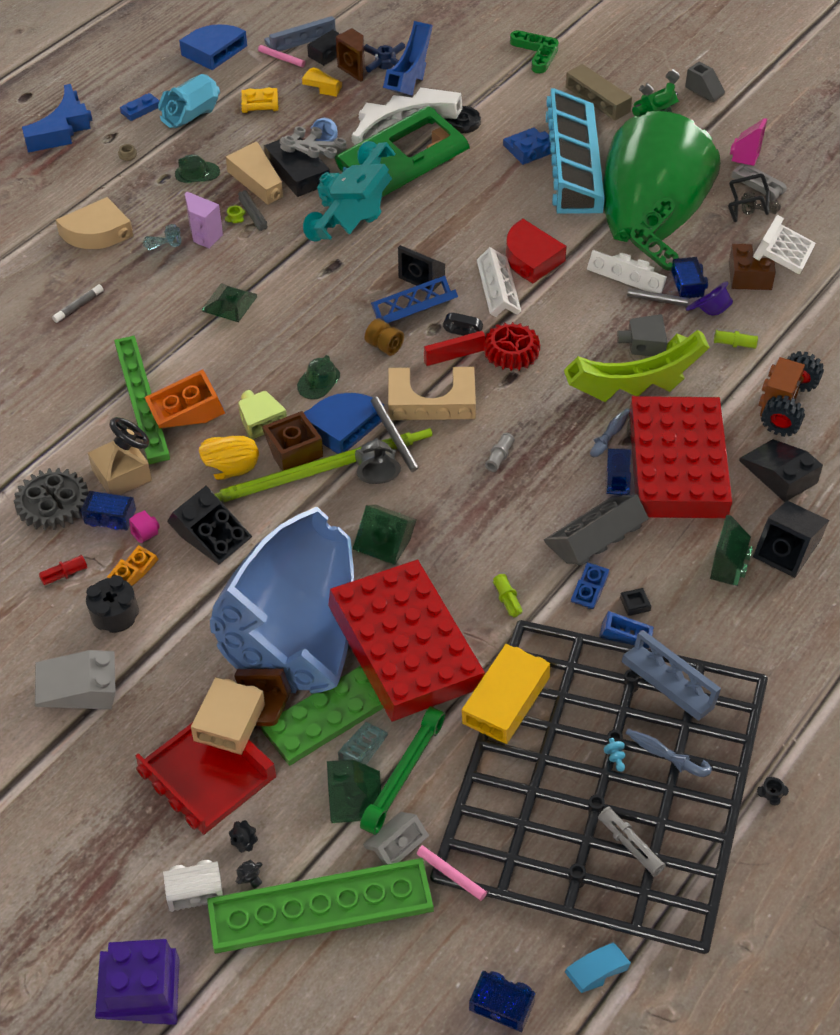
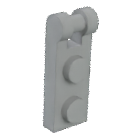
M741 164L732 171V178L734 179L760 173L764 174L770 190V201H775L779 195H782L787 190L783 182L750 165ZM761 177L741 182L766 195Z

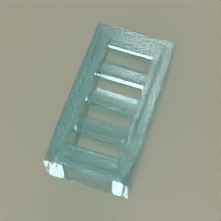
M365 722L339 750V762L361 773L388 736V733ZM367 731L377 735V737L374 738L370 736L369 734H367ZM365 738L371 741V743L369 744L361 739ZM359 744V745L365 747L366 749L363 750V749L357 747V745ZM355 751V752L359 753L360 755L357 756V755L353 754L352 752Z

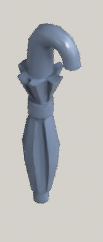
M628 408L610 421L607 430L602 436L594 439L595 444L590 451L591 457H598L607 450L609 440L625 424L630 411Z
M629 728L626 731V734L648 752L665 757L670 762L672 761L680 773L682 770H686L693 775L706 777L712 771V767L705 760H703L700 767L690 761L689 755L676 754L651 736Z

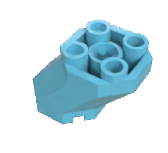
M200 74L177 88L174 87L170 91L163 92L158 104L159 110L162 111L160 120L169 128H177L200 114L211 113L220 94V89L216 86V82L208 75Z

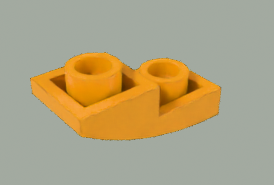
M138 545L126 561L121 559L107 578L119 575L133 586L159 559L154 553Z

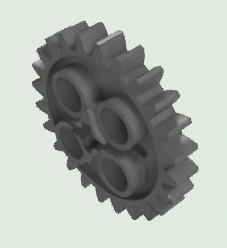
M48 468L45 474L39 470V476L37 477L31 474L32 480L24 479L25 486H18L19 492L14 494L16 498L14 500L15 509L21 521H26L27 526L33 524L35 529L42 525L44 531L47 530L48 526H52L53 530H56L59 524L65 528V522L67 521L73 524V517L81 518L80 512H86L85 505H89L88 498H90L86 482L83 481V477H77L76 472L70 474L69 469L61 473L60 468H57L55 472Z

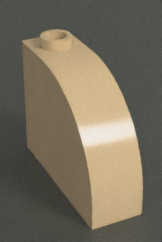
M108 197L56 219L61 238L68 244L78 248L101 249L133 237L131 221Z

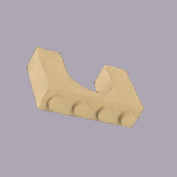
M453 367V387L446 395L438 398H425L412 390L410 386V368H388L389 417L391 420L475 419L474 367Z

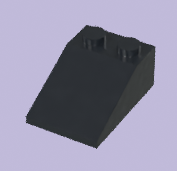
M774 439L739 459L746 468L784 502L817 484L823 464L808 451Z

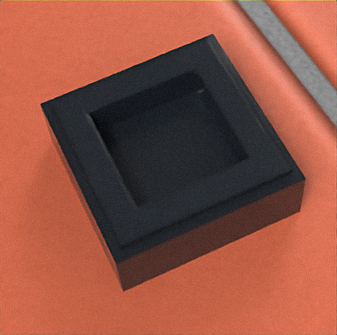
M644 588L620 594V599L628 616L651 611V604Z

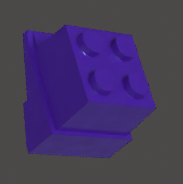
M167 939L109 942L108 952L100 951L95 1018L142 1021V1023L177 1024L180 959L176 948H171Z

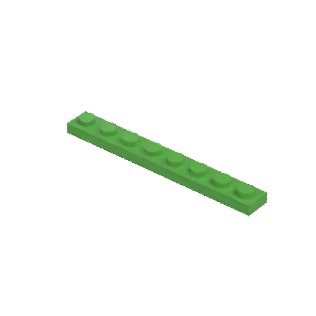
M135 335L114 340L136 422L138 427L149 438L150 444L144 449L148 464L170 460L162 428L158 427L144 398L152 393Z

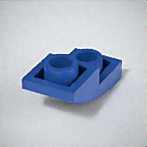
M587 562L582 577L578 580L571 602L594 609L603 591L610 569Z

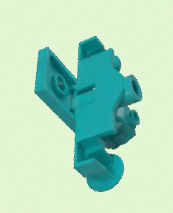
M372 141L364 142L359 147L357 153L360 165H352L341 174L326 172L319 178L318 194L322 200V205L329 208L324 215L319 212H311L305 217L303 232L309 240L314 242L321 239L331 240L332 237L327 232V228H334L336 224H340L348 234H351L361 220L364 219L367 223H370L380 216L382 212L380 209L382 191L392 180L387 166L380 163L381 157L394 156L396 154L387 142L378 144Z

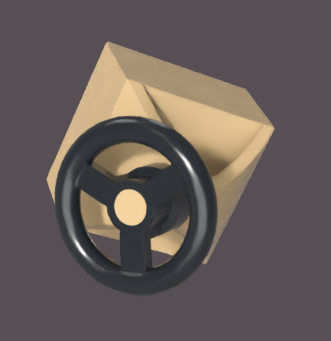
M120 417L112 418L109 422L112 432L116 435L114 441L88 452L92 471L111 499L152 481L149 464L139 450L146 449L149 446V438L137 425ZM136 438L141 439L142 442H137L135 440Z

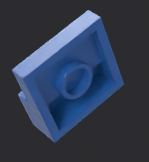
M535 127L503 139V146L522 165L551 154L549 134L545 131L539 132Z

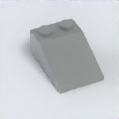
M87 650L36 662L35 707L112 709L115 697L114 651Z

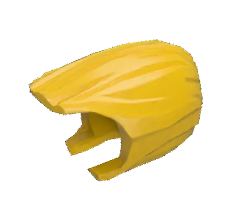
M246 436L211 437L201 443L199 455L206 466L223 472L213 474L216 480H225L241 476L254 469L259 458V449L255 441Z

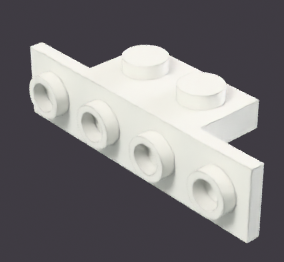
M592 250L587 270L644 291L661 294L667 276L654 272L655 267L649 266V262L640 259L635 261L631 259L630 255L625 253L609 256Z

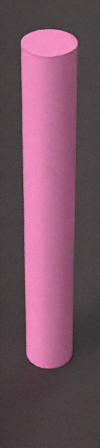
M260 45L258 51L302 68L305 66V61L263 45Z
M422 845L418 849L417 855L480 901L485 898L487 891Z

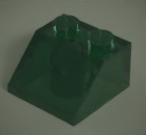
M376 504L366 505L353 550L395 565L410 542L417 519Z
M726 515L710 579L738 586L740 577L745 578L748 564H744L745 560L750 561L753 547L749 546L751 536L730 515Z

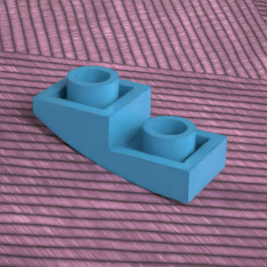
M611 943L580 958L567 967L565 973L577 989L583 993L603 986L607 977L627 971L631 962L615 943Z

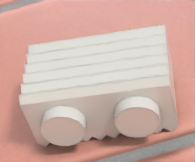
M202 860L197 865L190 867L176 865L171 867L169 871L163 872L166 900L171 912L207 905V898L223 896L218 861Z

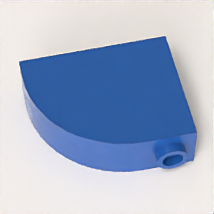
M223 24L201 27L179 40L182 56L210 70H214L247 47L245 30Z
M341 393L329 396L304 412L321 436L322 444L337 454L348 451L382 422L371 403L373 397L359 393Z

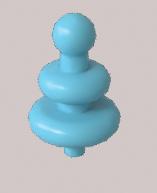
M610 738V743L604 747V753L611 754L609 760L616 762V770L622 772L625 770V764L622 762L625 758V753L622 752L625 744L621 741L615 742L614 738Z

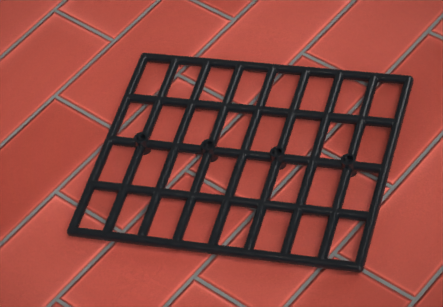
M524 620L517 621L509 643L512 647H519L524 631L573 641L568 661L526 652L535 657L545 659L550 663L551 668L564 670L558 691L543 688L538 695L539 697L555 700L549 721L525 716L520 723L523 726L546 731L540 751L538 753L487 740V735L479 732L437 856L446 862L450 849L503 862L504 867L497 888L474 882L487 891L486 897L697 953L707 954L710 951L768 677L761 673L677 655L703 675L704 671L757 683L752 703L718 696L717 706L750 713L746 734L692 722L693 716L685 710L682 719L630 708L633 693L638 688L656 692L660 691L645 679L640 678L631 669L622 674L577 663L583 644L622 653L628 652L635 645ZM663 656L664 662L669 663V660ZM574 673L624 684L620 705L568 693ZM565 703L616 714L613 730L608 735L559 724ZM627 717L679 729L673 751L676 754L689 755L684 754L689 732L743 744L739 766L689 755L690 761L700 767L703 760H705L712 767V771L736 776L731 799L676 786L680 771L672 761L667 781L662 783L613 771L614 762L609 760L611 754L605 755L602 768L549 754L555 734H560L602 745L609 744V739L614 738L615 742L621 741L625 744L623 750L665 759V757L648 752L634 741L623 739L622 733ZM486 750L536 762L529 785L477 772L483 751ZM546 765L599 778L595 794L588 800L539 788ZM609 781L663 793L658 817L605 804L604 798ZM473 782L526 795L519 818L466 805ZM673 797L728 809L724 833L669 820ZM540 798L588 810L589 816L584 833L579 834L529 821L535 799ZM611 807L621 819L655 827L650 849L666 864L665 867L713 879L708 904L651 890L654 877L646 868L644 869L640 886L586 873L585 867L591 848L636 859L623 844L594 837L599 814L605 808ZM464 815L515 828L509 851L504 852L454 839L461 816ZM665 830L720 843L721 848L716 868L660 854ZM525 832L580 845L575 864L570 868L520 856L519 852ZM637 848L645 856V858L648 859L645 853L641 849ZM515 866L569 879V887L564 905L508 891ZM433 867L430 874L432 882L466 891ZM584 884L637 897L631 923L574 908L579 888L583 887ZM648 900L706 915L700 941L642 926Z

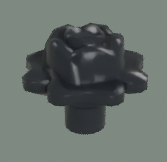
M243 820L241 823L239 821L234 822L233 828L229 831L231 845L237 847L241 853L245 852V850L248 852L252 851L253 845L258 841L255 834L256 828L250 826L246 820Z
M251 859L243 862L236 870L238 877L235 882L238 884L250 883L254 889L262 884V880L258 875L260 873L259 868L263 864L261 862L255 864Z

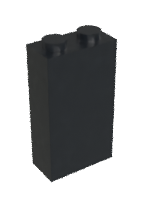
M280 140L264 145L265 155L274 170L297 197L317 190V186L320 184L319 178L326 172L330 173V169L319 157L312 158L308 154L296 149L294 152H286L280 148Z

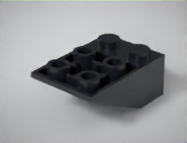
M204 486L173 511L167 520L182 539L218 565L252 538V535L207 486Z

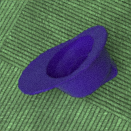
M728 281L723 282L707 295L687 306L686 311L699 307L708 315L714 316L723 313L733 304V300L726 289L729 284Z

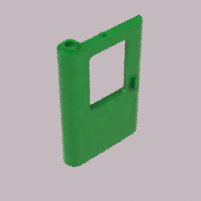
M426 106L335 156V162L340 171L343 172V167L349 168L352 165H360L357 153L359 147L364 142L372 141L376 144L387 142L396 154L394 156L381 157L380 163L387 166L389 169L388 173L392 177V180L382 191V197L470 149L467 139L440 116L433 107ZM428 123H437L450 135L413 157H407L393 144V142Z

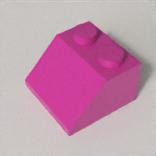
M763 118L743 131L739 138H735L730 150V155H733V162L755 165L760 155L767 119Z

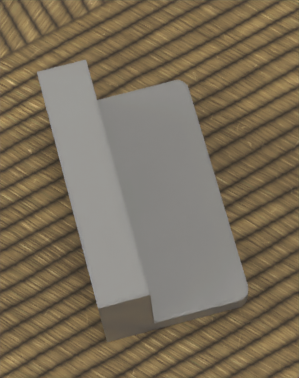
M400 812L384 825L377 835L370 837L363 845L366 849L375 851L383 865L400 862L421 844L429 834L416 814Z

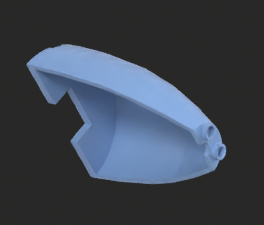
M318 507L289 519L257 543L228 580L212 608V616L210 618V629L218 641L217 647L231 665L236 669H284L291 693H296L297 690H310V693L313 694L337 687L349 645L328 603L331 588L354 581L351 538L340 527H331L327 523L329 517Z

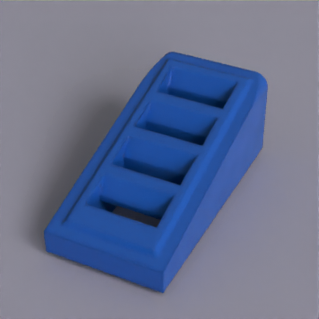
M608 611L602 621L599 637L635 645L640 631L644 630L652 636L654 627ZM644 642L643 647L650 648L649 645Z

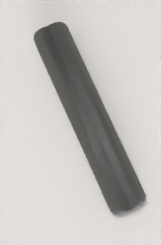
M246 190L240 191L238 198L257 229L260 231L266 230L268 227L267 221Z

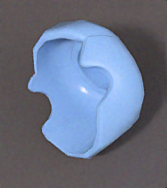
M329 118L317 119L311 126V129L312 127H318L323 131L321 138L315 141L333 142L338 136L337 126Z

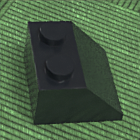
M400 245L398 247L399 279L418 286L445 276V263ZM441 282L435 283L432 291H434L441 284Z

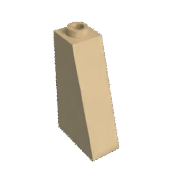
M254 142L226 156L227 172L267 205L283 197L282 181L258 142Z

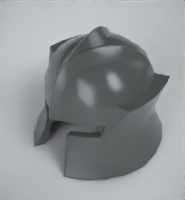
M378 438L367 442L361 449L356 450L355 460L359 465L357 469L359 479L369 484L387 483L395 479L401 472V466L395 459L396 450L391 449L387 443Z

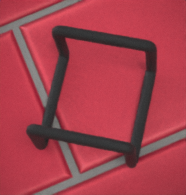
M760 173L730 181L729 185L735 201L729 203L728 208L734 222L738 220V205L756 200L761 201L765 214H769L770 190L764 174ZM761 177L766 191V203L763 196L738 201L734 184Z

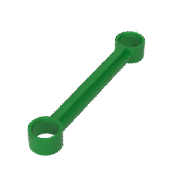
M431 706L427 709L420 729L376 801L366 808L360 822V829L373 835H377L381 830L386 813L433 735L436 736L440 732L445 720V712Z

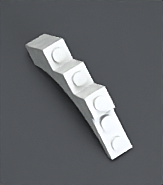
M420 87L413 98L393 95L386 105L366 103L359 112L360 123L352 134V143L356 145L426 106L433 107L443 118L457 119L463 109L461 93Z

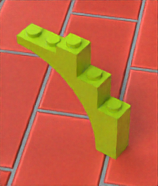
M696 330L684 341L669 350L638 361L602 363L577 356L564 369V373L570 386L603 402L610 399L619 389L634 396H640L652 384L671 392L685 379L683 372L710 347L704 334Z

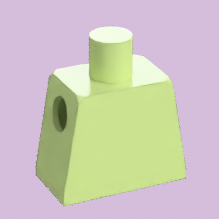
M247 390L241 395L242 400L238 402L240 417L250 439L264 435L262 426L287 417L286 409L267 391L254 395L251 390Z

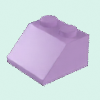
M186 192L185 200L193 242L210 248L223 236L219 204Z

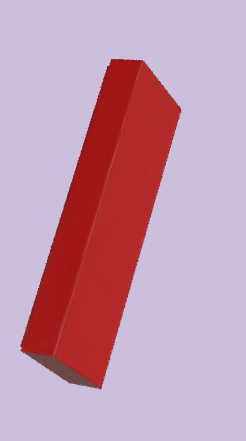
M483 331L424 346V363L426 366L484 351L486 335Z

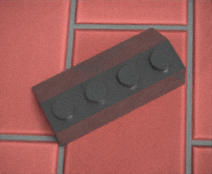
M637 494L612 496L545 538L544 541L567 564H577L580 566L590 561V556L606 551L608 549L607 545L623 540L625 538L624 535L629 531L633 532L640 529L642 523L649 518Z

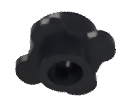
M767 777L763 786L757 789V794L760 797H765L774 806L779 805L780 799L789 792L788 787L775 777Z

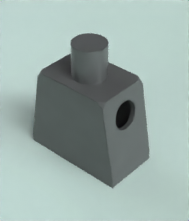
M663 315L632 318L629 320L628 330L617 331V343H629L630 351L633 355L655 356L666 351L667 337Z

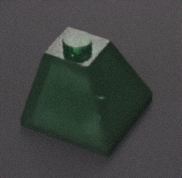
M221 283L202 308V312L239 322L257 298V294Z
M353 759L327 761L331 823L361 821L366 808L370 804H374L381 792L380 771Z

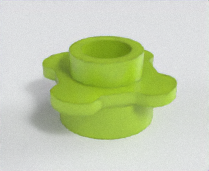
M234 205L227 209L226 222L242 223L244 221L243 215L246 212L240 206Z

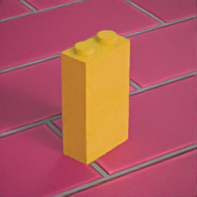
M505 644L462 708V724L508 744L549 680L550 663L541 657H535L524 652L519 647Z

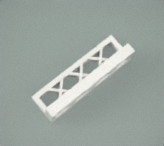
M489 247L477 259L489 312L494 317H497L506 308L518 315L521 312L508 259L503 254Z

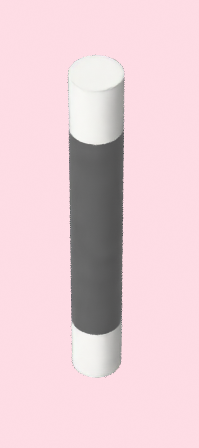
M100 284L95 286L53 315V321L58 323L103 292V287Z

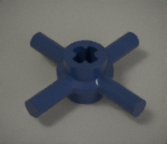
M401 42L394 48L383 45L378 49L366 44L364 51L375 56V61L365 67L366 71L370 73L377 67L384 70L391 69L393 65L395 66L399 60L396 59V54L405 49V44Z

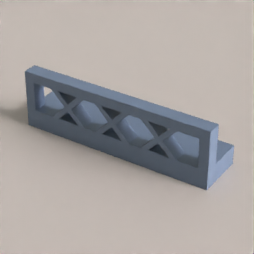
M333 16L270 34L269 37L264 38L265 44L269 48L280 52L312 42L332 29L335 31V19Z
M644 630L640 631L637 635L635 646L623 655L621 662L698 721L715 708L721 688ZM644 642L649 645L652 652L643 647ZM663 656L669 660L671 667L664 662ZM682 671L688 674L690 681L684 678ZM701 686H704L711 692L710 697L704 693Z

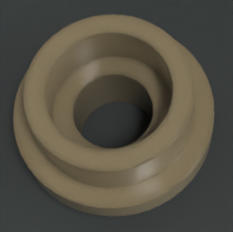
M124 144L120 146L118 156L122 160L131 161L137 156V150L131 144Z

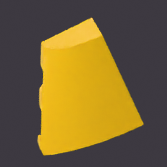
M315 67L310 68L302 78V85L319 87L320 94L337 97L342 88L341 81Z

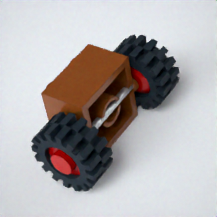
M797 351L796 354L792 353L787 359L779 357L777 364H772L768 375L770 379L766 378L762 387V391L765 394H762L758 405L762 407L760 416H762L761 422H764V427L769 426L767 429L769 432L774 430L775 435L781 433V436L785 437L786 433L788 436H792V434H796L800 429L805 417V410L800 408V402L795 403L799 388L800 392H804L805 389L808 392L812 388L815 389L819 385L824 373L823 363L820 364L821 360L819 358L815 360L814 354L808 356V352H804L802 355L801 351Z

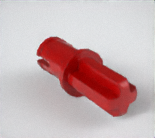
M79 555L63 563L60 561L59 565L40 572L39 577L41 582L47 585L64 577L68 579L69 575L87 569V564L84 557Z

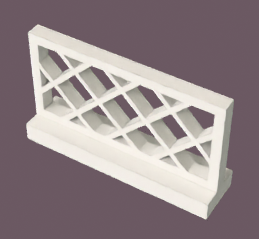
M777 215L753 257L760 261L764 255L800 274L816 243L783 226L781 223L784 218Z

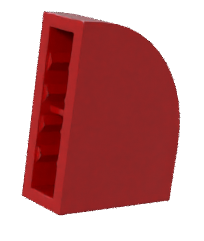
M522 218L510 228L507 234L506 257L509 266L514 272L534 284L566 261L567 246Z

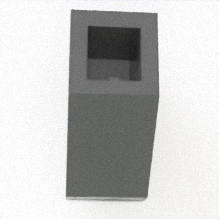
M697 62L688 68L686 88L712 102L725 95V90L713 68L701 62Z

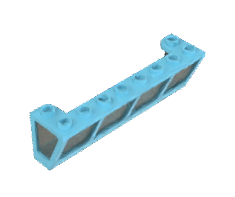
M551 88L550 96H547L548 111H546V123H548L550 130L549 140L551 142L553 188L556 190V194L552 196V204L556 206L557 214L603 213L604 189L594 104Z

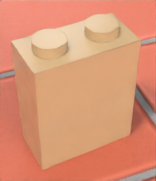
M215 677L191 725L193 740L242 755L265 706L263 691L255 686H245L235 683L230 679L223 680Z

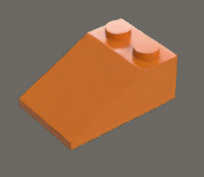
M203 369L144 397L159 428L206 423L225 414L219 398Z

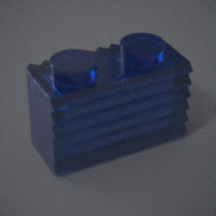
M697 257L673 259L671 273L679 297L689 299L703 297L705 289H708V279L703 276L702 263L698 262Z
M89 491L83 508H81L83 521L86 525L88 524L92 527L103 526L113 530L124 529L125 531L130 526L129 519L134 516L136 511L134 497Z
M482 971L469 1000V1011L523 1032L534 1006L536 993L527 984L509 982L498 972L491 971L487 973Z

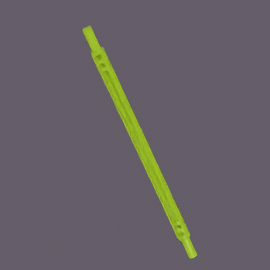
M431 428L412 434L407 432L400 436L405 445L410 446L413 445V442L432 437L433 434ZM392 438L381 440L387 443L391 449L397 450ZM361 447L220 489V492L215 493V495L224 503L356 462L355 451L361 449Z

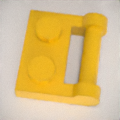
M267 87L264 89L249 88L241 90L242 113L255 110L279 111L277 88Z

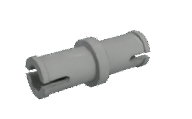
M503 433L498 443L492 447L491 455L485 462L487 470L496 472L502 460L507 458L508 450L515 441L510 433Z

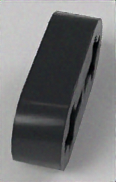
M448 313L444 319L443 327L447 332L464 336L482 331L483 323L476 317Z

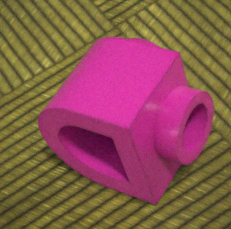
M145 510L136 513L129 519L131 534L139 543L142 544L158 535V529L160 528L158 521L155 517H150Z

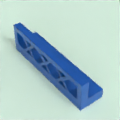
M442 276L374 301L371 305L376 319L379 318L386 323H390L457 298L458 294L456 289L450 290L446 276ZM435 283H442L445 291L444 294L438 295L432 291ZM419 289L427 293L425 300L422 302L414 298ZM400 296L409 299L406 308L396 305ZM385 303L391 306L389 313L382 316L378 304Z

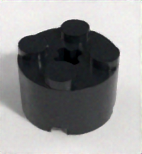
M115 575L111 578L103 579L87 588L86 605L96 628L109 631L110 633H117L130 628L134 624L135 618L139 614V607L133 587L123 580L121 576Z

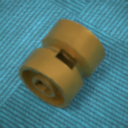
M379 318L369 324L364 336L368 344L379 348L380 351L389 356L397 353L404 341V333L395 327L391 328L388 323Z

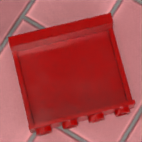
M191 723L145 759L139 753L135 755L138 764L136 770L144 780L148 778L152 782L154 790L160 796L165 795L169 799L168 802L175 812L181 811L186 816L185 820L192 829L195 830L197 828L205 835L275 779L276 772L274 763L250 740H248L242 755L194 741Z

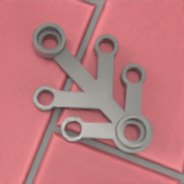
M300 126L295 127L294 133L291 136L286 135L280 138V148L282 150L294 152L296 149L308 154L312 158H317L319 153L333 159L336 153L339 154L347 148L346 140L343 138H336L333 142L315 141L321 138L323 132L318 127H312L310 135L305 140H298L303 138L306 132Z

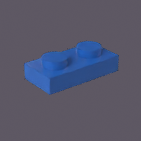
M148 93L121 106L120 112L127 119L133 121L158 109L159 100L151 93Z

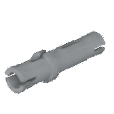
M611 807L605 808L599 814L598 819L613 833L612 837L616 841H620L653 877L664 870L666 864L631 830L632 826L628 822H624ZM616 824H617V825L619 826V828L628 836V839H627L626 836L615 826ZM635 844L645 853L648 859L634 846Z

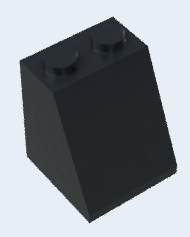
M787 500L768 517L753 558L795 578L821 541L829 520Z

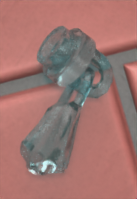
M176 224L167 225L164 231L165 238L146 236L143 246L148 251L168 242L171 246L177 247L181 244L180 229Z

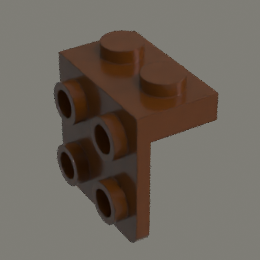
M237 669L234 677L238 684L255 686L263 691L265 706L255 726L276 725L291 694V688L284 669Z

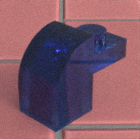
M608 448L606 494L630 495V449Z

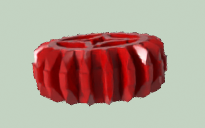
M504 322L503 326L496 325V328H490V332L486 333L483 348L485 357L488 358L489 363H494L495 367L501 366L502 370L509 368L510 371L516 368L520 371L522 367L528 368L529 364H534V361L538 359L541 344L539 336L536 335L535 330L529 329V325L523 327L521 323L516 325L513 322L511 324Z

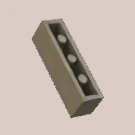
M581 64L566 73L565 87L582 99L593 103L595 108L613 120H617L631 112L632 96L585 65Z

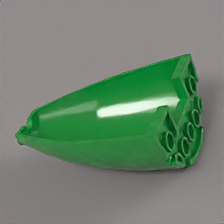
M652 111L646 112V115L630 118L616 131L610 144L603 176L604 211L615 240L627 242L630 239L633 227L661 198L672 199L675 209L670 218L654 233L660 240H664L681 227L701 206L719 174L721 162L719 151L714 146L712 137L705 129L702 130L696 126L693 120L672 112ZM662 205V209L659 214L661 215L665 209L668 210L669 205ZM654 217L647 219V223L650 226L658 224L657 219ZM636 233L635 238H637V239H638L639 237L642 238L643 233H640V234H637V233Z

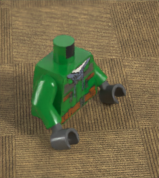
M674 69L666 74V78L670 82L666 84L665 88L653 93L654 89L648 83L645 86L641 85L639 90L644 95L641 96L640 100L634 102V107L632 108L633 115L639 117L646 115V112L661 111L678 103L679 100L674 91V83L679 79V73Z

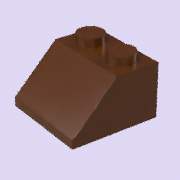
M351 28L336 36L337 67L362 82L365 69L364 35Z
M303 411L262 426L273 458L282 471L323 457L322 438Z

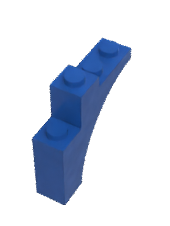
M414 21L403 55L393 68L386 71L383 88L413 96L416 79L423 80L427 64L425 58L433 25Z
M71 84L64 85L63 99L51 114L35 123L22 126L28 153L72 144L71 136H74L73 132L91 129L89 122L93 121L91 111L86 110L85 103L80 104L77 91H73Z

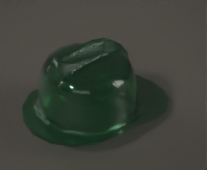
M194 154L179 159V167L175 171L176 180L183 183L211 181L220 175V169L216 164L205 162L204 159Z
M328 355L324 358L311 360L306 372L299 379L297 390L304 398L319 399L324 397L339 380L340 372Z

